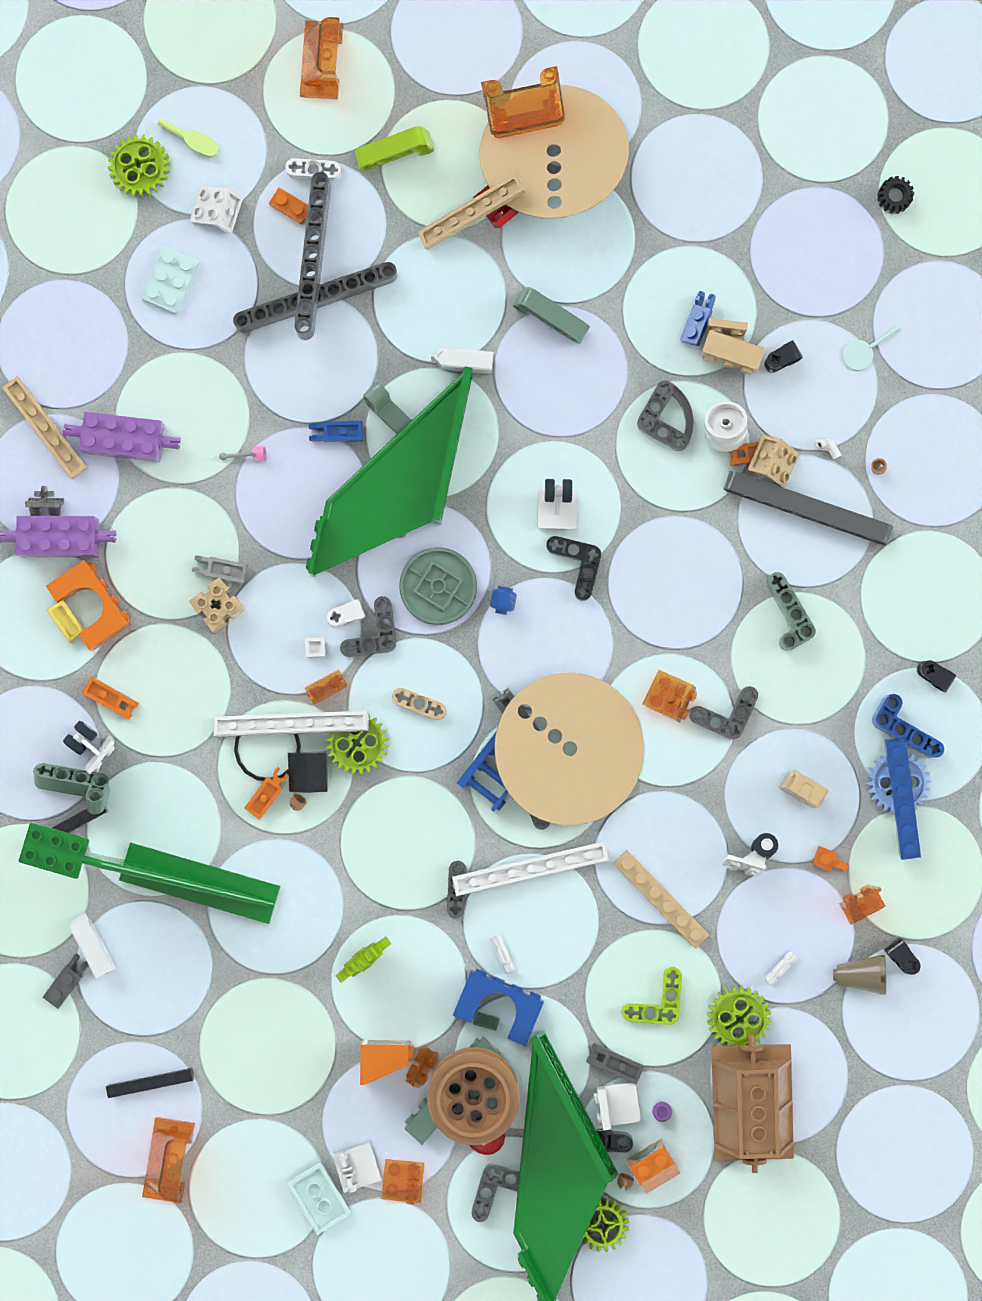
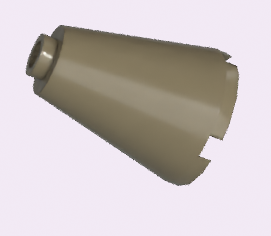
M885 955L839 964L837 969H833V981H837V985L886 995Z

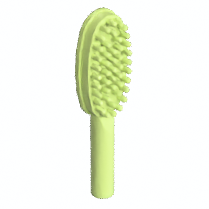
M162 118L158 120L157 125L182 137L193 150L210 157L217 155L219 146L207 135L197 131L186 132Z

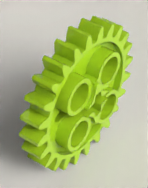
M135 134L134 140L127 136L128 142L125 143L121 139L122 146L115 145L117 151L110 152L114 158L108 159V162L112 164L108 166V170L112 172L109 176L111 179H114L113 183L115 186L119 185L118 189L120 191L125 189L126 195L132 191L133 197L140 193L143 198L144 192L151 196L152 189L158 192V185L164 187L162 180L168 181L165 174L171 172L167 168L171 165L170 161L167 160L169 155L164 153L166 150L164 146L160 147L159 141L154 143L153 137H150L147 141L145 135L139 139L137 134ZM149 151L148 156L141 157L142 152ZM130 157L131 161L128 164H124L123 160ZM151 168H155V169H156V171H155L154 174H152V175H148V174H147V172H148L149 169H151ZM132 175H138L135 181H129Z
M376 717L369 720V731L360 741L362 746H357L348 758L346 755L354 746L353 740H358L364 731H360L357 735H353L351 732L329 733L332 736L331 738H326V741L331 742V745L326 746V749L332 750L328 756L335 757L332 763L339 762L338 769L345 766V773L352 769L353 775H355L356 770H359L362 775L365 768L368 772H371L370 766L378 768L377 761L383 763L380 756H387L383 748H389L388 745L384 744V741L389 740V738L383 737L387 730H380L383 724L379 723L376 725ZM368 736L376 738V744L372 747L366 744ZM341 740H347L349 743V747L345 751L339 749V742ZM358 751L363 752L365 755L362 762H356L354 759V755Z
M385 936L376 944L373 942L366 948L363 947L352 956V959L344 964L345 968L335 975L336 978L342 983L350 976L354 977L360 972H364L383 955L382 952L392 943Z
M732 985V991L730 992L725 987L724 995L718 992L719 999L712 998L715 1005H708L712 1012H707V1017L712 1018L707 1021V1024L713 1025L709 1030L711 1033L716 1032L714 1038H720L719 1042L721 1045L727 1042V1046L732 1044L746 1045L749 1043V1034H754L755 1041L760 1043L759 1036L766 1037L763 1030H769L770 1028L766 1023L771 1022V1019L766 1017L771 1014V1011L766 1009L769 1006L767 1002L762 1003L765 999L763 995L758 997L759 993L757 990L751 993V987L744 991L742 985H740L739 990H736L735 986ZM738 1000L745 1001L743 1007L738 1008L735 1006ZM727 1012L730 1014V1017L727 1020L720 1019L722 1013ZM751 1015L758 1016L755 1022H749L748 1018ZM735 1016H742V1020L736 1019ZM737 1027L743 1029L739 1035L733 1034V1030Z

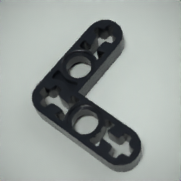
M559 536L550 537L546 542V548L549 553L582 561L574 594L580 601L588 600L593 591L601 559V550L595 545ZM557 540L558 544L563 546L564 542H567L565 553H562L563 548L559 547L556 550H552V546L549 543ZM572 544L579 547V553L576 555H571L568 552V548ZM592 549L598 554V557H594L592 564L596 563V567L591 564H584V561L589 562L590 555H587V552H591ZM585 568L593 570V576L589 579L584 578L582 575V571ZM580 579L584 582H592L591 586L587 584L586 591L589 594H585L584 597H581V594L578 592V589L580 590L583 587V583H579Z

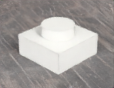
M325 637L305 638L306 658L326 657Z

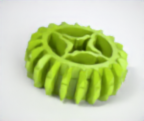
M608 1197L604 1198V1202L600 1200L596 1208L598 1216L590 1222L587 1230L599 1232L602 1239L594 1238L588 1231L584 1235L583 1244L586 1245L590 1242L589 1249L591 1250L596 1245L597 1252L601 1251V1247H604L605 1252H608V1246L610 1245L615 1250L614 1243L617 1242L619 1245H622L620 1237L623 1239L627 1238V1235L622 1231H629V1227L624 1225L629 1223V1219L623 1218L627 1215V1212L621 1211V1204L615 1207L616 1200L614 1199L608 1204ZM603 1209L613 1212L618 1219L606 1217ZM601 1216L605 1224H607L605 1225L604 1233L601 1226L597 1225L600 1224ZM619 1225L616 1233L608 1238V1231Z

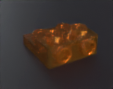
M658 670L642 705L680 723L681 719L685 720L689 713V709H687L689 703L694 702L696 699V687L693 684Z

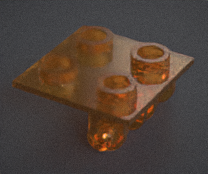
M385 1159L381 1199L405 1201L411 1205L421 1203L425 1163Z

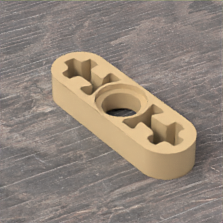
M398 688L393 692L392 699L394 703L435 720H440L446 715V707L441 702L404 688ZM405 692L404 696L410 698V694L414 695L411 699L410 707L407 706L408 701L402 700L398 702L396 694ZM418 698L425 701L424 708L420 710L414 707V701ZM428 701L432 702L431 707L437 708L438 705L441 706L443 713L438 714V716H434L435 712L429 710L428 714L425 713L428 708Z

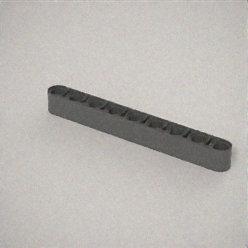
M316 172L311 179L294 323L296 333L301 340L311 339L315 332L331 184L327 174L324 172ZM319 182H325L322 186L317 185ZM317 200H323L322 203H315ZM317 217L321 218L318 222L313 221ZM315 235L319 236L316 240L311 239ZM313 253L317 254L316 257H314V258H309V256H310L311 254H313ZM311 271L315 272L314 275H312V276H307V274H308L309 272H311ZM307 290H313L311 294H304ZM305 308H311L308 313L302 312ZM304 326L309 327L306 331H300Z
M384 262L320 284L319 295L321 297L318 300L317 308L395 282L398 276L396 266L392 262ZM391 269L394 272L391 276H385L383 274L384 271ZM373 275L375 280L369 283L365 281L366 277ZM349 282H356L357 286L350 289L347 287ZM331 288L339 289L336 295L329 294ZM307 290L304 294H311L313 290ZM298 292L236 313L233 317L235 327L239 332L247 333L294 317L296 315V307L293 306V302L297 300ZM278 306L284 307V311L280 314L274 312ZM305 308L302 312H308L311 308ZM260 312L266 314L262 320L256 319L257 314ZM243 318L248 320L246 325H238L239 320Z
M729 471L723 489L731 494L881 545L888 544L893 526L888 523L736 471Z

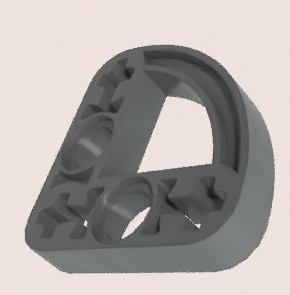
M667 380L659 382L637 421V427L640 431L676 451H682L687 447L694 426L693 412L688 399L676 385ZM668 386V391L670 392H666L662 399L658 398L662 391L660 387ZM671 396L678 401L683 410L685 418L684 433L659 420ZM651 402H659L661 409L659 411H652L650 408ZM647 411L650 415H653L649 421L651 426L643 427L641 420H646L648 414L645 412ZM661 427L668 430V435L664 438L657 434V430ZM673 432L675 433L673 437L676 439H679L680 437L683 438L682 442L685 443V445L681 444L680 446H677V442L675 440L671 439V442H668L667 440L670 438L671 433Z

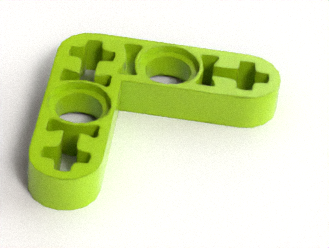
M668 967L664 971L661 1005L627 1003L621 1010L623 1018L630 1022L666 1025L676 1023L679 1018L682 982L680 970L676 967ZM671 970H674L675 974L678 975V978H674V985L678 984L677 988L673 986L666 987V983H671V979L667 977V974H671ZM669 990H674L677 994L676 999L673 1001L666 999L665 995ZM629 1007H632L634 1011H639V1007H643L641 1010L642 1019H638L639 1014H632V1017H628L625 1010H629ZM652 1008L655 1010L656 1015L653 1019L645 1017L646 1009ZM658 1009H662L661 1013L666 1014L668 1010H672L675 1017L668 1021L667 1017L661 1016V1020H658Z

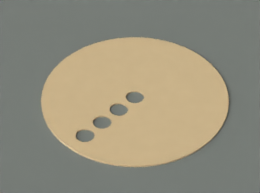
M569 85L535 87L523 91L506 101L488 121L481 137L479 149L481 170L489 188L494 187L515 173L523 184L526 192L508 202L507 206L529 216L554 219L583 213L601 203L619 184L624 175L629 157L627 132L621 118L613 107L598 95ZM557 145L561 148V153L556 157H551L547 154L548 147ZM551 162H557L561 165V170L557 174H551L547 171V166ZM550 180H559L562 184L561 188L558 191L549 190L547 184ZM553 196L559 197L562 201L561 206L556 209L550 208L547 204L548 199Z
M572 672L557 673L533 681L518 692L510 701L497 727L495 760L503 785L515 802L524 810L550 823L581 825L607 816L618 808L630 795L642 769L644 740L640 723L634 710L615 688L590 675ZM522 704H527L532 709V714L527 719H523L518 715V708ZM536 717H543L546 720L547 726L543 731L534 729L533 721ZM557 729L561 732L562 739L559 743L554 744L549 741L548 733L550 730ZM568 741L575 743L577 747L576 753L572 756H567L563 752V745Z

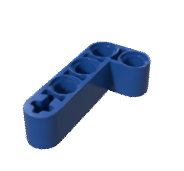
M897 694L885 696L872 717L873 725L895 739L904 738L907 746L926 757L938 758L944 753L943 743L897 717L903 704L901 697ZM889 698L895 699L896 706L894 708L888 706ZM881 714L887 719L885 725H881L878 722V717ZM898 724L904 728L902 735H898L895 731V727ZM915 734H918L921 738L918 745L912 741ZM925 744L929 746H935L937 752L931 753L932 749L929 747H924Z

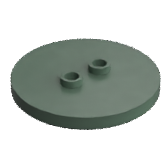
M434 547L417 553L407 562L401 573L399 590L406 609L415 618L431 625H445L462 618L472 607L477 594V580L471 564L461 554L448 548Z

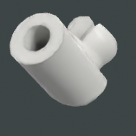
M823 437L816 440L815 447L819 450L829 451L833 460L842 456L834 440Z

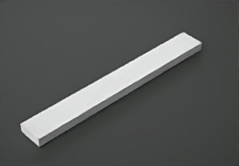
M368 711L214 717V737L369 731Z
M605 841L453 876L452 880L456 896L609 861Z

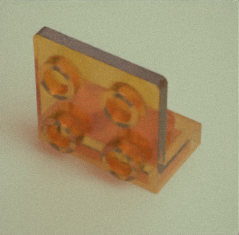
M868 884L859 889L860 893L854 895L851 893L842 898L843 902L839 903L850 925L886 907L879 895V892L882 891L879 886Z

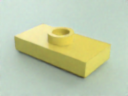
M64 600L46 610L68 642L77 638L78 634L84 630Z

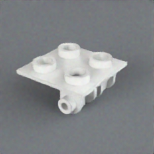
M370 1142L332 1154L344 1193L348 1191L351 1193L356 1191L357 1188L382 1181Z

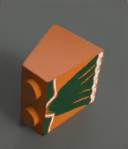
M363 1040L360 1056V1085L368 1084L408 1066L410 1060L414 1058V1046H410L411 1041Z
M661 1138L626 1158L631 1171L646 1193L651 1192L681 1174Z

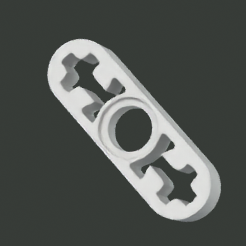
M292 158L287 161L285 166L290 177L300 179H312L314 174L308 172L311 165L318 166V172H323L322 166H324L325 170H331V167H335L337 172H334V175H330L329 171H324L329 181L338 180L342 173L340 165L335 161ZM294 164H297L298 168H303V164H305V174L302 169H296V172H292L290 167L292 168Z

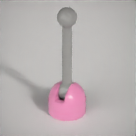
M265 446L254 447L249 453L219 454L221 460L252 456L255 461H266Z

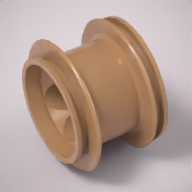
M468 1047L457 1050L445 1057L435 1069L428 1089V1108L433 1122L448 1138L466 1145H481L491 1142L504 1134L516 1117L519 1106L517 1078L507 1061L491 1050L480 1047ZM468 1070H473L477 1076L475 1079L469 1080L466 1078L465 1073ZM486 1078H493L495 1085L486 1087L484 1085ZM458 1083L461 1087L460 1091L452 1092L449 1088L450 1084ZM471 1089L473 1091L477 1090L480 1095L478 1098L474 1096L470 1098L468 1092ZM495 1098L498 1101V1105L493 1108L489 1107L487 1100ZM455 1103H460L464 1109L462 1112L457 1113L453 1111L452 1106ZM473 1111H480L482 1118L474 1120L471 1117Z

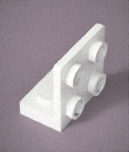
M201 185L190 221L199 224L215 225L226 233H232L243 197L229 188Z

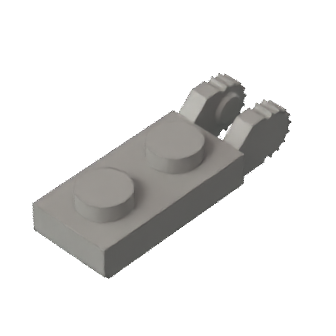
M195 555L194 560L208 563L207 570L200 567H192V572L245 584L248 564Z

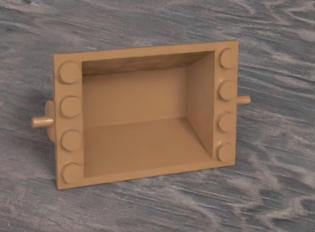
M749 1034V1045L711 1046L714 1161L742 1160L744 1164L752 1165V1173H758V1165L766 1164L767 1159H794L791 1044L755 1045V1035Z

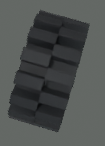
M895 176V178L889 177L879 188L877 200L878 202L880 201L879 206H883L885 212L889 210L890 214H893V212L899 214L900 211L904 212L913 201L914 192L912 190L914 187L909 185L911 183L909 180L907 182L904 181L905 177L899 179V176ZM893 188L901 190L903 194L902 200L898 202L892 201L889 198V191Z

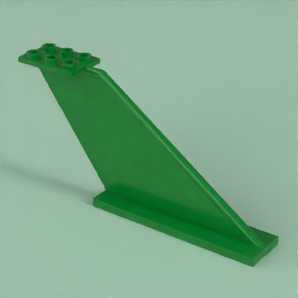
M465 366L464 371L326 500L323 516H320V520L315 522L314 531L317 533L316 539H312L310 550L313 553L312 557L308 558L306 569L310 576L315 577L325 570L428 523L433 522L434 524L441 525L471 386L473 368Z
M35 823L29 824L18 860L19 863L74 879L79 878L82 865L87 864L121 873L119 881L270 924L280 885L132 842L129 844L125 860L86 852L89 845V839Z
M542 1031L529 1038L532 1043V1054L513 1234L521 1248V1251L518 1253V1262L522 1268H525L528 1274L527 1280L537 1292V1300L556 1301L557 1294L606 1186L619 1173L545 1031Z

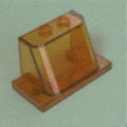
M326 17L321 21L305 20L300 97L338 100L340 81L336 75L338 44H342L344 28L343 23H340V18Z
M155 1117L142 1197L182 1203L185 1182L180 1181L186 1144H191L193 1139L194 1122Z

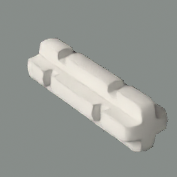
M500 935L493 937L491 941L493 946L496 947L495 950L501 964L504 965L505 973L514 971L515 967L510 962L511 958L506 946L503 945L502 937Z
M788 952L784 956L785 959H781L772 969L773 972L768 973L765 977V980L770 985H774L778 981L777 978H780L791 967L790 964L797 960V957L792 952Z

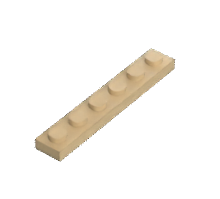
M515 173L418 231L425 249H431L525 193L526 191L519 176Z
M18 376L2 387L72 480L88 468Z
M628 850L613 863L695 949L710 936Z

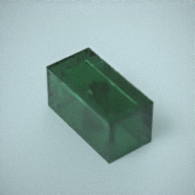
M476 1011L473 1025L497 1031L500 1018Z

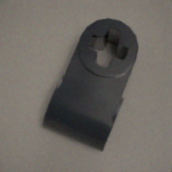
M794 340L771 352L766 358L764 366L768 372L775 373L800 361L803 356ZM771 360L777 361V365L776 363H771Z
M932 660L922 661L917 665L918 675L945 693L956 678V674ZM925 666H929V670H930L929 673H925V672H926V668H924Z
M900 937L884 949L890 959L904 973L915 975L920 971L921 964ZM908 961L914 962L912 964L913 969H907Z
M596 1129L602 1142L605 1137L604 1146L607 1152L627 1153L632 1149L633 1138L628 1132ZM621 1138H627L630 1141L629 1145L626 1147L620 1146L618 1142Z

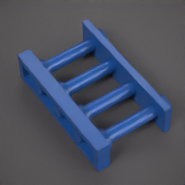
M496 732L457 782L462 788L465 785L467 787L471 786L493 803L494 806L491 808L493 812L496 809L500 811L506 803L504 798L508 791L505 790L501 797L498 798L474 780L473 774L477 769L479 771L482 770L505 788L499 773L488 766L485 761L489 754L491 756L495 755Z

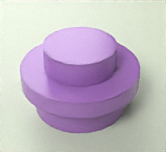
M661 1101L653 1106L652 1114L657 1121L665 1122L670 1119L672 1109L668 1103Z

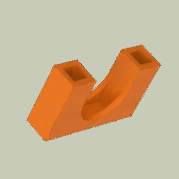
M83 560L46 585V588L57 603L61 600H67L81 590H94L99 594L103 603L100 618L78 634L87 648L94 651L131 625L128 620L131 618L125 609L121 610L117 605L120 603L114 593H109L107 590L109 585L103 577L101 579L96 574L98 569L93 562L89 563Z

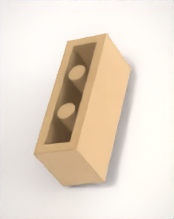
M709 330L701 356L709 362L718 361L724 367L730 369L736 367L741 369L742 373L752 375V373L756 374L765 348Z

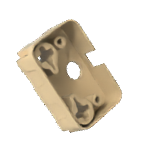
M796 770L788 771L779 786L781 790L811 808H819L829 791Z

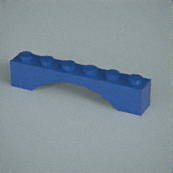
M904 738L884 740L893 797L899 856L901 860L921 858L906 740Z

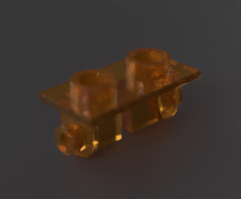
M337 670L305 687L309 699L315 705L348 687L341 672Z
M425 1045L423 1048H420L414 1059L420 1065L417 1067L412 1064L406 1074L407 1078L405 1081L412 1084V1087L421 1088L428 1079L430 1069L437 1062L439 1053L430 1051L431 1049Z

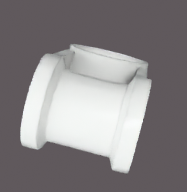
M359 599L331 609L327 613V621L333 628H340L366 618ZM334 614L341 616L337 623L334 620L331 621Z

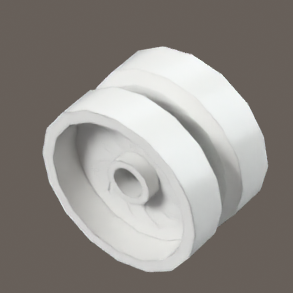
M730 401L716 403L708 409L704 422L707 443L712 448L724 452H730L742 446L747 438V415L745 410L739 404Z

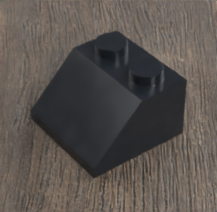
M327 751L288 753L289 792H328Z

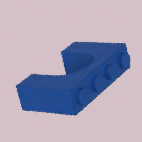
M477 968L475 971L471 970L453 1016L471 1023L480 1001L486 995L503 993L510 997L516 1006V1016L507 1039L526 1046L544 1003L541 995L532 991L530 994L525 993L523 988L516 984H512V986L504 984L505 980L494 976L493 979L487 977V972Z

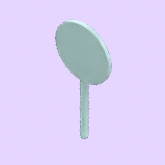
M897 326L870 345L863 340L849 342L843 350V361L846 366L856 371L866 369L873 361L874 353L872 348L900 330L901 326Z

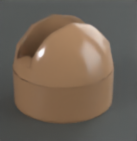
M881 458L873 460L871 463L872 472L876 475L885 473L887 469L886 461ZM882 464L883 467L876 471V469Z
M294 794L289 804L294 811H300L304 808L307 801L303 796Z
M620 1173L617 1180L619 1188L622 1189L623 1186L625 1190H629L633 1185L634 1178L628 1174Z

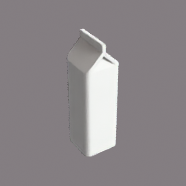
M442 348L435 355H431V361H435L442 370L463 372L466 366L473 368V373L492 374L493 352Z
M86 913L68 922L71 932L96 979L116 969L93 922Z

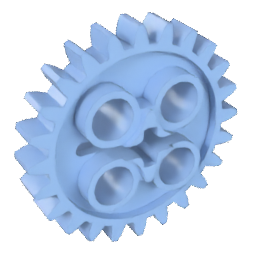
M911 754L908 760L911 771L910 775L917 782L916 786L912 788L915 810H917L916 803L923 805L921 798H928L924 791H930L926 784L931 783V781L925 779L930 773L923 772L927 766H919L921 759L914 761L915 755ZM881 755V762L874 761L876 768L869 767L873 774H867L871 781L867 782L866 785H871L872 788L867 792L874 793L870 799L878 800L876 806L883 804L882 810L886 811L890 808V813L893 814L892 792L889 796L886 795L891 789L887 759ZM884 777L889 781V785L885 789L880 785V781Z

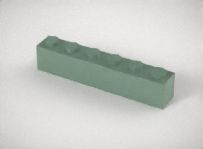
M482 1037L480 1040L476 1038L470 1045V1047L485 1048L501 1055V1052L485 1037ZM468 1070L465 1073L466 1078L469 1080H473L477 1076L473 1070ZM452 1083L449 1086L450 1090L455 1093L461 1089L458 1083ZM426 1098L418 1105L420 1110L415 1115L411 1113L405 1120L407 1125L404 1128L421 1145L437 1129L431 1118ZM455 1103L452 1106V1109H454L458 1103Z

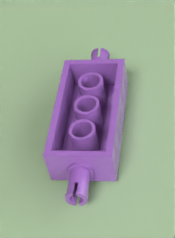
M84 411L83 424L81 426L68 424L63 426L65 428L63 436L80 438L79 450L84 454L160 463L162 447L180 449L181 438L164 436L165 424L161 420Z
M16 516L15 531L0 530V536H6L0 537V543L15 542L16 555L19 557H98L99 542L116 543L117 540L115 537H109L117 536L116 530L99 531V519L95 516Z

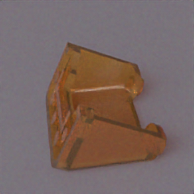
M557 66L546 68L540 73V84L503 91L501 84L496 80L481 82L489 130L493 137L504 138L559 126L564 122L565 112Z

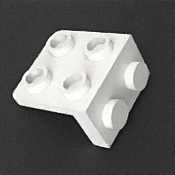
M628 1082L596 1087L597 1093H594L595 1106L599 1105L600 1113H596L598 1125H602L603 1130H610L611 1126L635 1123L641 1120L635 1083Z

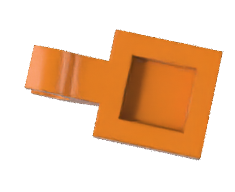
M818 846L812 862L813 865L830 872L832 867L847 871L849 866L848 863L836 859L838 853Z

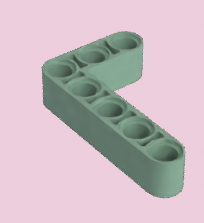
M376 381L363 394L367 406L396 434L411 421L390 399L388 391L379 382Z

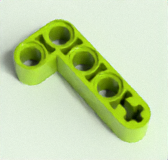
M417 126L357 148L354 152L359 170L367 171L413 153L419 156L430 154L434 151L429 131L421 126Z

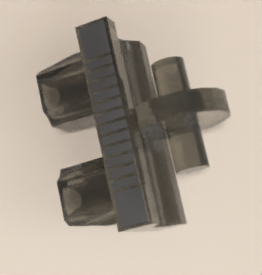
M41 486V491H34V497L41 498H29L28 501H25V507H29L30 516H42V507H48L49 516H60L64 498H48L54 497V491H48L47 486Z

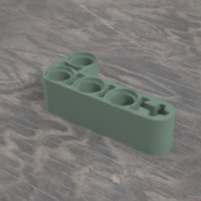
M530 287L523 288L513 304L516 310L523 314L535 316L578 344H581L590 328L586 322Z
M780 572L772 573L767 577V588L792 630L780 637L779 645L783 650L790 651L812 639L816 634V629L786 577ZM774 578L780 580L778 585L772 584ZM783 586L785 587V589L782 590V591H780L779 593L776 592L777 590L781 589ZM783 593L790 596L789 603H784L781 600ZM793 610H797L800 613L799 620H794L791 617ZM802 627H807L810 630L809 637H804L801 634ZM788 636L793 639L792 647L785 645V637Z
M41 763L34 767V784L37 788L86 797L89 813L100 814L103 812L110 794L109 778L106 774L97 772L89 774L86 770Z

